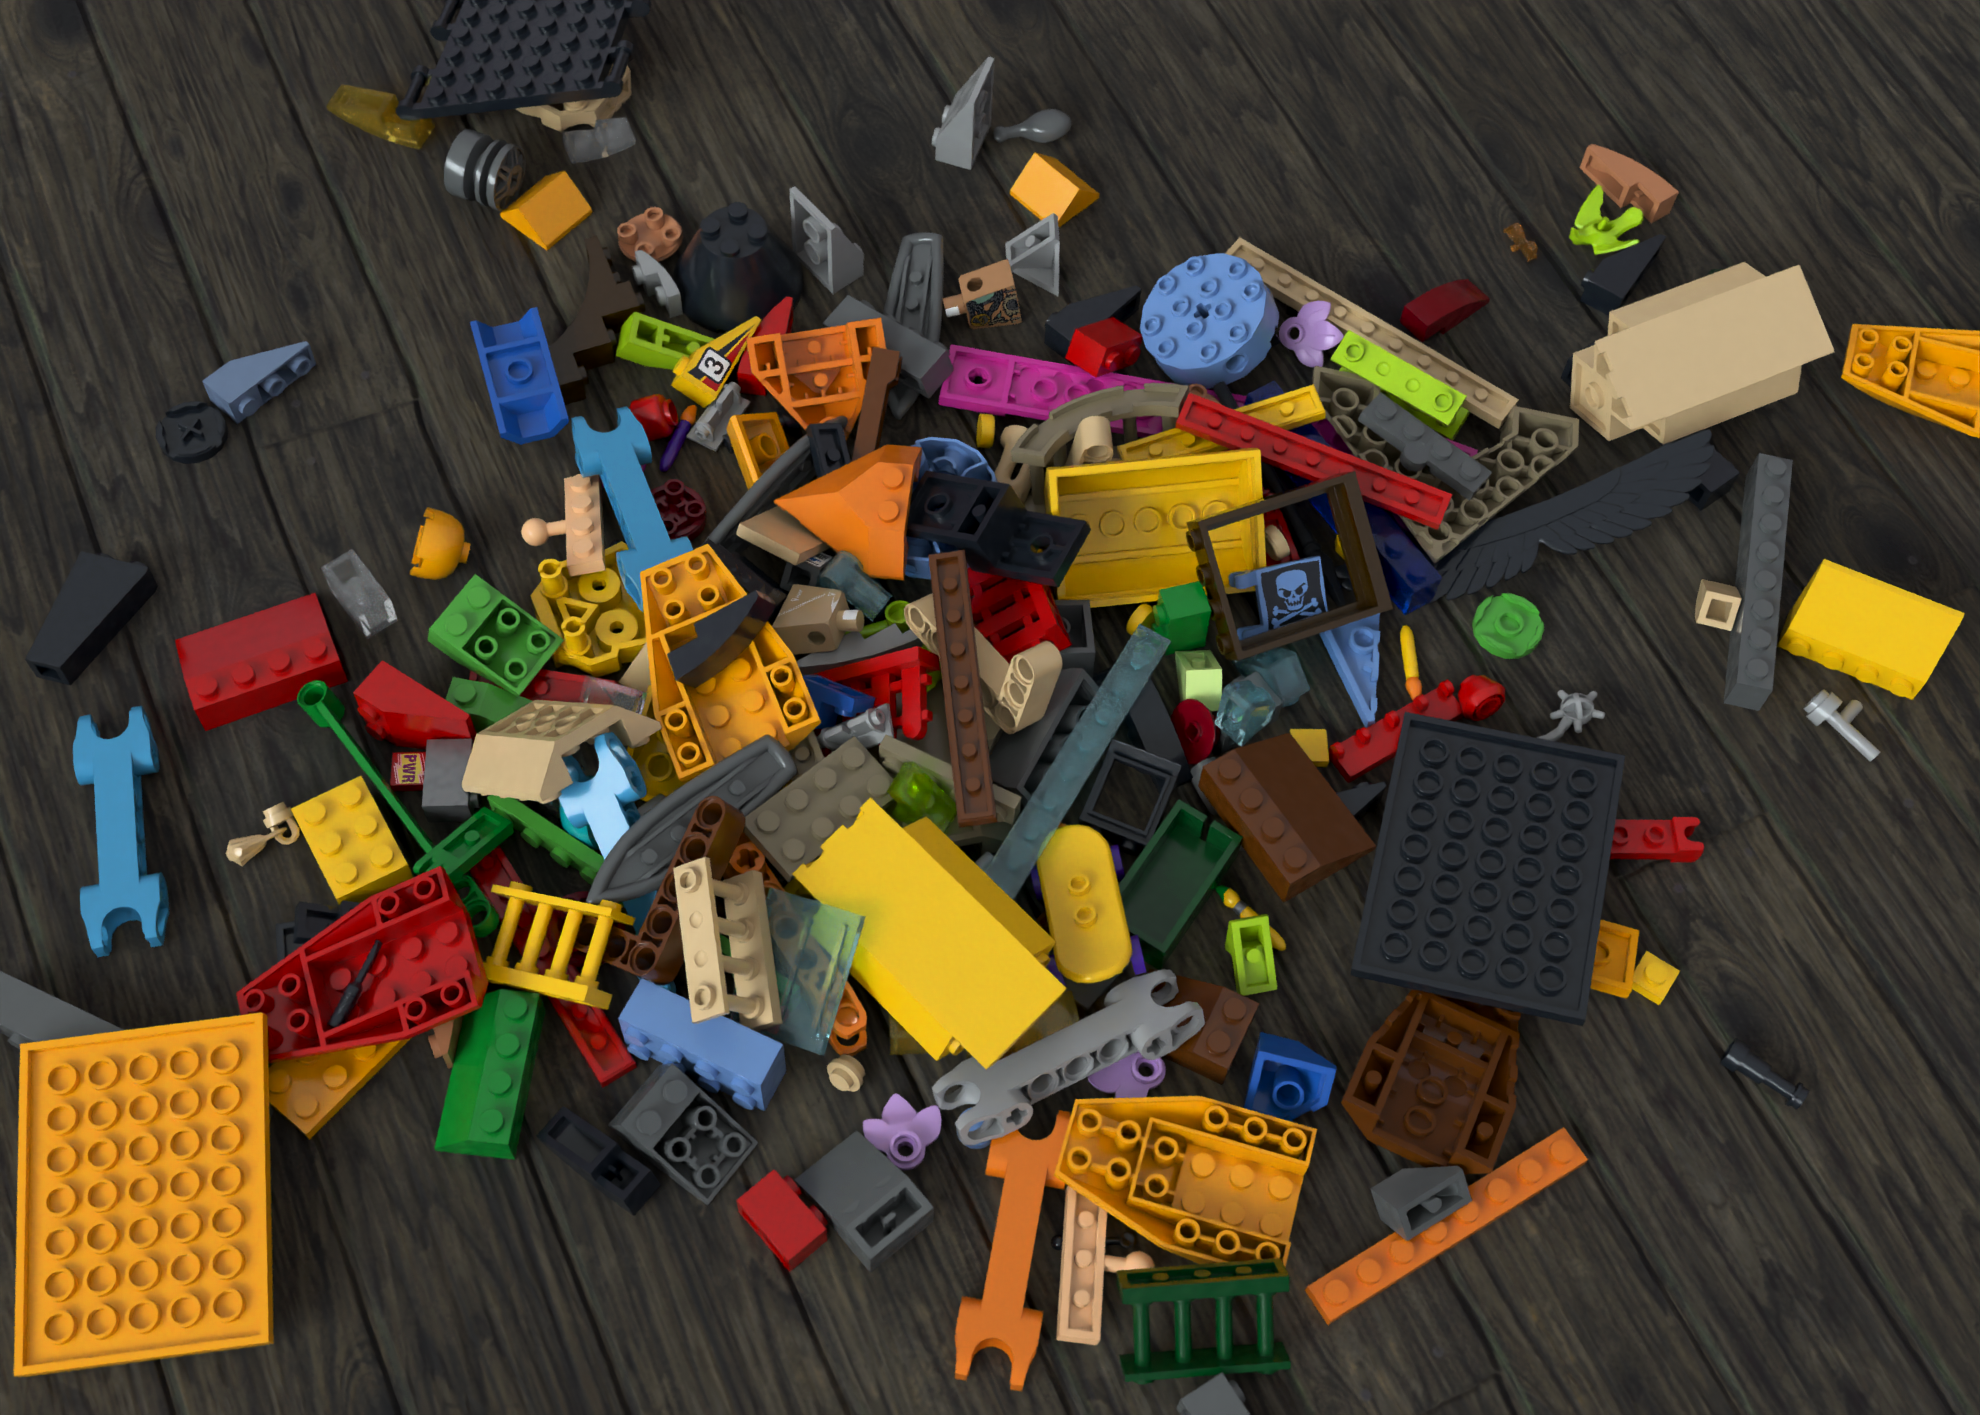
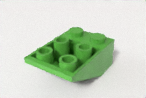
M474 574L429 628L427 641L455 662L519 697L560 647L564 639Z

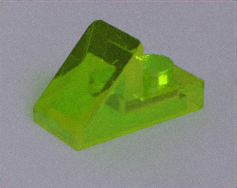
M915 761L903 763L886 791L898 803L892 815L907 824L927 816L946 834L957 815L956 804Z

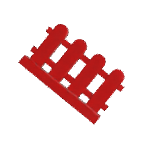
M970 567L967 568L970 595H975L971 599L973 620L979 621L984 619L975 628L989 643L993 644L992 646L1009 664L1015 655L1044 641L1051 640L1059 652L1072 645L1048 585L972 571ZM1004 578H1007V580L1003 581L1002 583L992 587L987 591H984V589L990 587L991 585L1001 581ZM1016 601V604L1006 608L1005 610L993 616L994 612ZM1040 618V620L1034 622V619ZM1025 625V628L1002 640L1003 636Z
M920 646L814 673L875 697L873 709L888 703L895 739L897 738V730L902 729L905 737L919 741L927 733V722L933 721V712L927 710L926 686L932 685V676L927 673L940 670L939 656ZM902 692V716L896 717V694ZM842 715V722L847 721L853 717H847ZM814 729L816 736L821 733L822 729ZM821 748L825 757L832 753L830 749Z

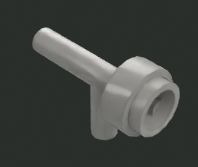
M1825 689L1821 690L1804 706L1803 710L1807 712L1806 717L1815 726L1820 725L1826 720L1871 762L1879 755L1880 751L1850 724L1863 709L1861 702L1851 700L1839 713L1836 709L1843 701L1832 691L1828 693Z

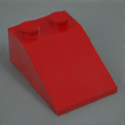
M383 660L353 692L359 706L357 710L366 723V731L379 741L386 739L395 746L426 749L427 739L472 738L474 743L476 731L471 716Z

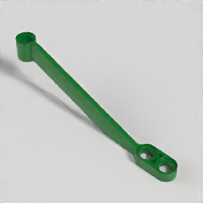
M315 680L305 684L297 695L298 704L319 727H330L403 825L425 854H427L435 845L340 721L345 712L344 704L323 681ZM463 875L453 885L457 892L464 887H470L469 894L462 901L470 914L471 920L476 913L484 910L487 911L486 918L481 923L473 925L475 936L477 938L485 937L496 929L499 923L498 912L476 882L468 875Z

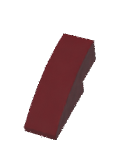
M1468 279L1455 280L1433 288L1406 304L1400 323L1421 342H1424L1438 331L1445 334L1488 304L1490 298Z

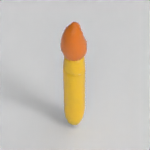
M1404 625L1400 632V643L1406 676L1405 687L1413 701L1416 696L1422 693V683L1419 679L1414 635L1408 625Z

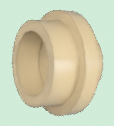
M841 1055L828 1064L827 1072L829 1079L837 1089L855 1092L863 1085L864 1067L852 1056Z

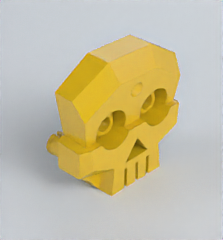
M623 541L605 549V571L570 577L567 559L560 562L555 559H546L539 564L538 572H540L541 582L530 597L537 620L564 639L563 643L552 655L556 668L564 664L574 666L598 678L620 671L622 663L633 662L647 642L644 612L638 608L633 598L626 592L617 566L616 553L628 550L627 544ZM598 586L605 587L603 590L600 591L595 590V588ZM617 628L622 629L620 633H613L612 631Z

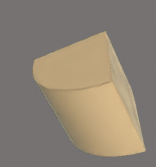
M1702 579L1695 607L1696 623L1731 631L1742 600L1737 587Z

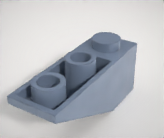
M304 341L228 361L202 382L210 401L238 424L246 417L253 415L259 407L271 398L281 394L287 386L300 376L306 375L316 365L309 343Z

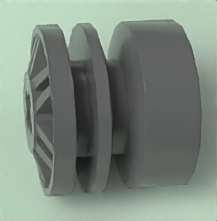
M464 129L453 141L444 167L446 191L450 195L468 201L477 200L482 206H490L494 210L504 211L515 201L522 187L526 169L525 152L519 145L507 143L501 139L493 140L490 135L472 129Z

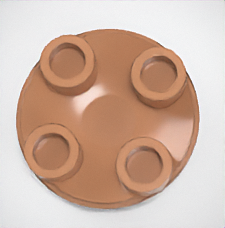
M658 207L648 208L644 214L635 216L628 222L622 223L617 229L620 250L633 261H636L635 251L638 250L646 252L658 262L665 260L679 249L683 240L680 224L673 217L664 214L663 210Z

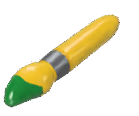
M1224 885L1216 887V891L1225 906L1233 909L1240 918L1258 916L1251 907L1240 900L1239 895L1233 889ZM1270 926L1272 947L1279 951H1284L1286 949L1285 941Z

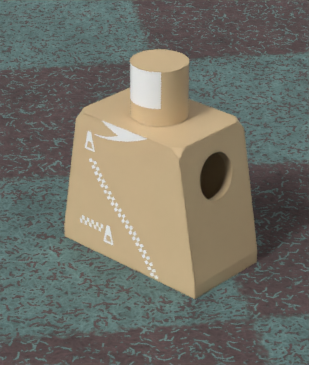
M793 584L772 627L793 655L834 651L839 647L846 631H862L864 627V614L862 610H849L845 594L841 590Z

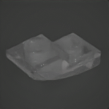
M625 117L596 120L595 128L590 130L566 131L563 134L562 141L571 164L616 154L635 145L636 140Z

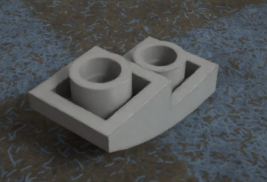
M642 250L635 251L637 265L632 266V271L636 284H643L647 296L656 295L659 306H666L670 318L682 315L680 292L669 273L646 252Z

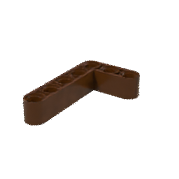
M718 796L706 797L699 803L638 936L612 925L602 961L657 985L663 986L675 979L683 964L684 952L673 868L702 857L710 858L712 879L720 881L745 827V816L742 811ZM589 916L582 918L574 944L577 950L586 954L597 923L596 918Z

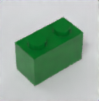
M1197 581L1159 590L1157 605L1153 606L1155 623H1151L1150 628L1155 644L1160 643L1164 656L1174 654L1175 651H1188L1205 647L1211 608L1200 582Z

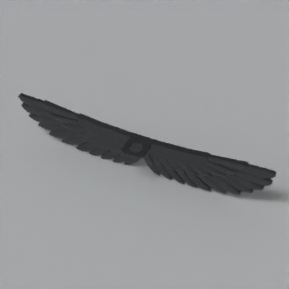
M1708 429L1674 443L1669 442L1586 484L1546 501L1487 521L1435 564L1418 541L1377 551L1391 602L1399 600V606H1407L1422 600V605H1427L1446 594L1447 601L1461 597L1466 591L1467 595L1474 594L1481 590L1485 584L1486 588L1490 589L1502 579L1504 574V580L1508 581L1515 577L1520 569L1522 574L1531 569L1537 557L1540 542L1557 552L1574 555L1577 553V549L1582 551L1594 549L1596 546L1594 543L1611 544L1614 542V537L1625 538L1632 535L1633 531L1643 530L1651 526L1652 521L1648 519L1661 518L1671 514L1673 511L1671 507L1681 505L1689 499L1687 492L1701 485L1702 480L1698 477L1704 475L1710 468V463L1704 462L1713 456L1715 449L1714 445L1705 446L1710 441L1711 431ZM1346 563L1336 566L1337 577L1339 579H1347L1341 583V586L1348 591H1353Z

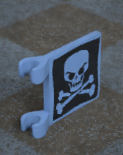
M1318 555L1253 570L1232 572L1228 576L1230 587L1245 589L1255 585L1261 625L1238 628L1239 640L1328 611L1321 558Z

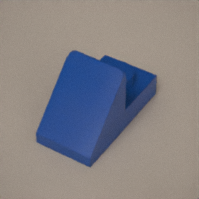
M817 674L802 675L821 720V723L815 729L835 726L838 714L856 717L857 713L873 708L875 697Z

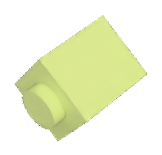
M1211 650L1175 651L1180 702L1186 699H1195L1203 703L1210 710L1211 714L1212 711H1222V668Z

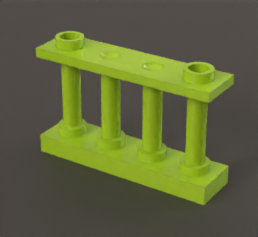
M1350 330L1347 331L1331 357V361L1341 366L1340 371L1354 373L1381 388L1380 392L1442 437L1453 441L1470 414L1469 410L1462 407L1467 398L1466 395Z

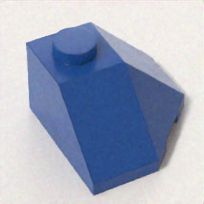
M1260 1032L1243 1108L1293 1122V1119L1312 1110L1315 1112L1327 1105L1337 1066L1299 1041Z

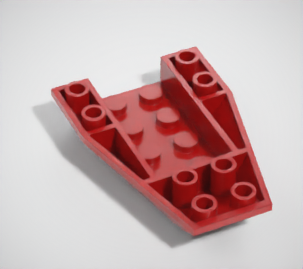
M439 866L368 897L236 992L241 1015L262 1012L267 1015L268 1063L410 1039L481 1008L488 987V980L470 914L445 869ZM379 940L383 945L362 983L363 991L347 1022L335 1028L331 1027L327 1023L336 1006H338L347 985L355 981L375 941Z

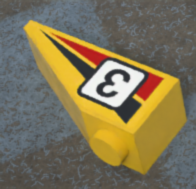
M755 316L698 348L688 358L683 355L672 371L676 374V377L671 386L703 408L708 406L717 398L747 346L746 338L752 337L761 319Z

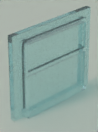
M770 887L765 901L782 1024L757 1032L776 1041L780 1040L813 1053L825 1055L865 916L823 904L819 900H810ZM736 987L732 995H736ZM732 1011L730 1019L740 1024L739 1012Z

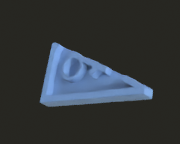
M1380 613L1319 633L1366 728L1375 723L1378 698H1376V686L1379 676Z

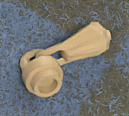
M283 801L263 811L266 817L263 819V822L267 829L270 828L271 833L229 840L226 851L227 858L240 866H244L266 846L268 840L274 837L276 841L284 845L295 842L299 837V827L293 818L291 806L287 808ZM286 821L292 832L291 836L285 838L282 833L287 828L282 827L279 829L277 825Z

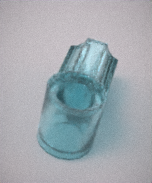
M839 551L817 577L820 587L841 590L845 594L846 601L856 609L862 610L863 614L871 621H873L892 597L889 592L863 572L861 562L854 555L846 551Z

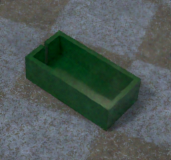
M1178 799L1119 884L1130 936L1138 935L1144 961L1158 970L1162 969L1237 858L1243 839L1242 836L1215 820L1210 825L1206 842L1200 839L1203 835L1207 815Z

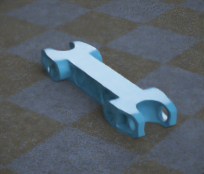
M628 407L617 408L618 427L613 431L603 433L591 429L584 417H573L571 422L576 451L575 461L583 478L600 475L628 546V550L616 553L619 574L626 592L633 598L638 608L644 612L640 572L693 550L687 536L670 540L640 466L652 463L650 444L642 424L635 418Z
M143 706L131 707L128 727L121 735L112 739L100 738V731L98 730L97 723L93 721L92 715L80 716L73 743V763L78 783L81 786L94 784L99 884L82 886L80 889L81 916L86 925L91 949L97 957L110 955L112 936L116 928L122 923L134 920L142 922V931L151 947L162 946L169 916L168 890L165 878L161 872L147 875L141 775L159 772V751L152 734L148 715Z
M613 732L603 733L594 738L599 768L592 779L584 774L578 761L572 755L562 757L573 783L561 790L562 794L558 798L566 817L574 827L580 829L589 824L604 860L620 837L641 817L634 802L646 796L647 792L637 763ZM658 890L623 902L628 915L635 918L633 927L636 934L634 935L638 936ZM674 981L663 986L658 985L676 994Z

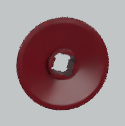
M1186 699L1176 706L1170 719L1188 764H1198L1210 755L1220 737V726L1216 717L1211 714L1210 710L1203 703L1195 699Z

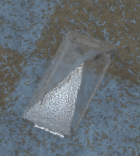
M585 675L577 703L616 705L641 715L647 692Z

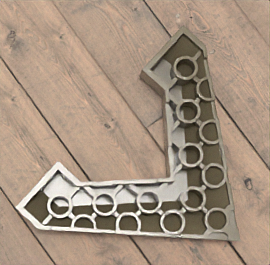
M1315 366L1313 369L1312 384H1314L1326 411L1325 417L1355 457L1452 494L1438 530L1399 515L1434 564L1578 448L1579 419L1513 406L1500 430V443L1472 456L1473 459L1489 469L1492 474L1469 501L1430 473L1427 464L1423 470L1417 472L1406 469L1400 462L1402 452L1358 421L1361 412L1377 397L1381 388L1354 373Z

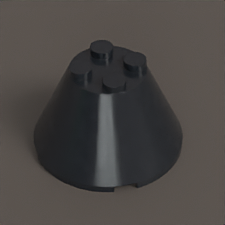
M733 202L728 207L720 208L701 221L699 229L679 257L672 278L680 292L683 313L697 325L718 333V329L730 331L755 316L762 321L785 297H793V309H795L800 301V294L804 283L802 266L793 250L757 212L747 208V205L742 202Z

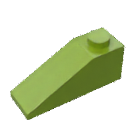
M634 311L621 326L616 357L647 367L673 370L683 355L688 358L698 348L713 341L714 338Z

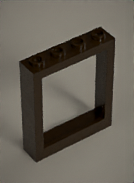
M1355 471L1332 475L1186 522L1189 530L1186 532L1187 543L1191 551L1195 552L1199 564L1196 567V574L1200 584L1205 586L1209 599L1208 603L1211 608L1210 618L1212 621H1215L1218 635H1216L1217 647L1227 660L1239 661L1393 609ZM1326 493L1356 601L1239 640L1208 531Z

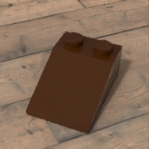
M1149 968L1147 974L1155 972L1157 970ZM1175 975L1179 992L1171 1001L1164 1004L1163 1007H1174L1189 1001L1197 1002L1203 1009L1205 1025L1179 1048L1162 1057L1223 1085L1253 1022L1259 1003L1226 987ZM1166 982L1158 984L1152 993L1161 990ZM1193 1016L1188 1017L1187 1019L1179 1023L1176 1027H1182L1186 1025L1187 1023H1189Z

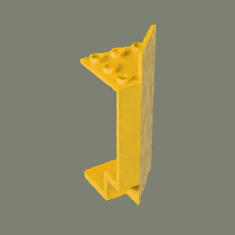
M870 797L860 807L861 811L852 826L846 828L842 824L820 846L823 852L818 859L806 865L803 863L792 873L804 886V889L822 906L809 932L936 1061L950 1053L955 1056L966 1049L985 1069H988L1031 1028L1067 989L1046 968L1050 962V958L1047 955L1056 941L927 816L902 828Z

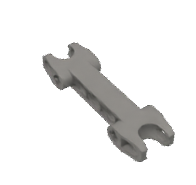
M1161 969L1133 977L1115 986L1108 992L1104 1000L1106 1008L1001 1060L999 1059L988 1069H985L974 1057L962 1061L934 1084L932 1091L935 1101L940 1109L951 1110L965 1104H975L970 1110L960 1115L959 1119L955 1122L958 1137L963 1145H976L1003 1137L1021 1128L1031 1119L1033 1115L1032 1104L1138 1051L1145 1059L1155 1060L1176 1050L1185 1041L1197 1034L1205 1025L1203 1009L1197 1002L1191 1001L1174 1007H1163L1164 1004L1171 1001L1179 992L1176 981L1177 977L1171 970ZM1166 982L1161 990L1152 993L1158 984ZM1193 1016L1189 1023H1187L1186 1025L1182 1027H1176L1179 1023H1181L1188 1017ZM954 1085H962L953 1093L945 1095V1092L950 1087ZM984 1121L980 1128L968 1132L974 1124Z

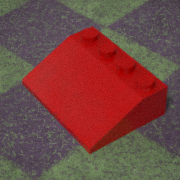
M316 593L175 640L184 681L194 711L205 731L297 700L300 689L311 681H323L329 688L348 682Z

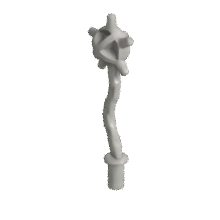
M1559 690L1557 694L1562 699L1560 710L1550 713V718L1552 720L1562 718L1557 728L1546 735L1536 738L1556 741L1564 735V732L1571 725H1574L1576 733H1581L1582 725L1589 722L1592 717L1603 719L1605 713L1594 709L1592 702L1597 697V692L1592 691L1588 695L1581 693L1569 695L1564 690Z

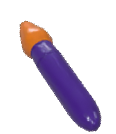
M696 405L688 406L681 414L680 422L660 459L659 468L662 472L667 471L673 465L691 426L695 424Z

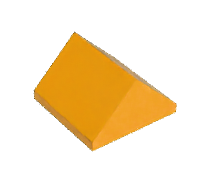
M1035 152L1010 190V195L1040 220L1045 219L1052 213L1058 216V227H1061L1099 199L1100 195L1056 158Z
M561 171L542 178L502 211L500 216L548 251L591 215L592 208L565 171Z
M777 412L739 414L730 417L726 430L747 489L749 490L762 474L789 449V445Z

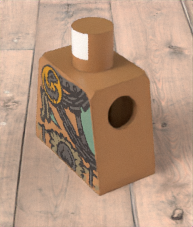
M1008 259L961 275L958 280L962 294L943 298L947 318L966 313L971 329L1022 323L1016 288Z

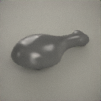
M1045 109L1034 113L1020 124L1009 127H996L994 129V138L997 143H1003L1008 139L1023 137L1040 143L1051 142L1067 134L1071 129L1072 121L1068 114L1061 110Z

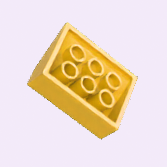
M1823 559L1788 613L1777 647L1785 649L1793 655L1818 662L1828 669L1838 670L1856 677L1861 682L1871 683L1891 691L1894 695L1913 700L1929 679L1965 613Z

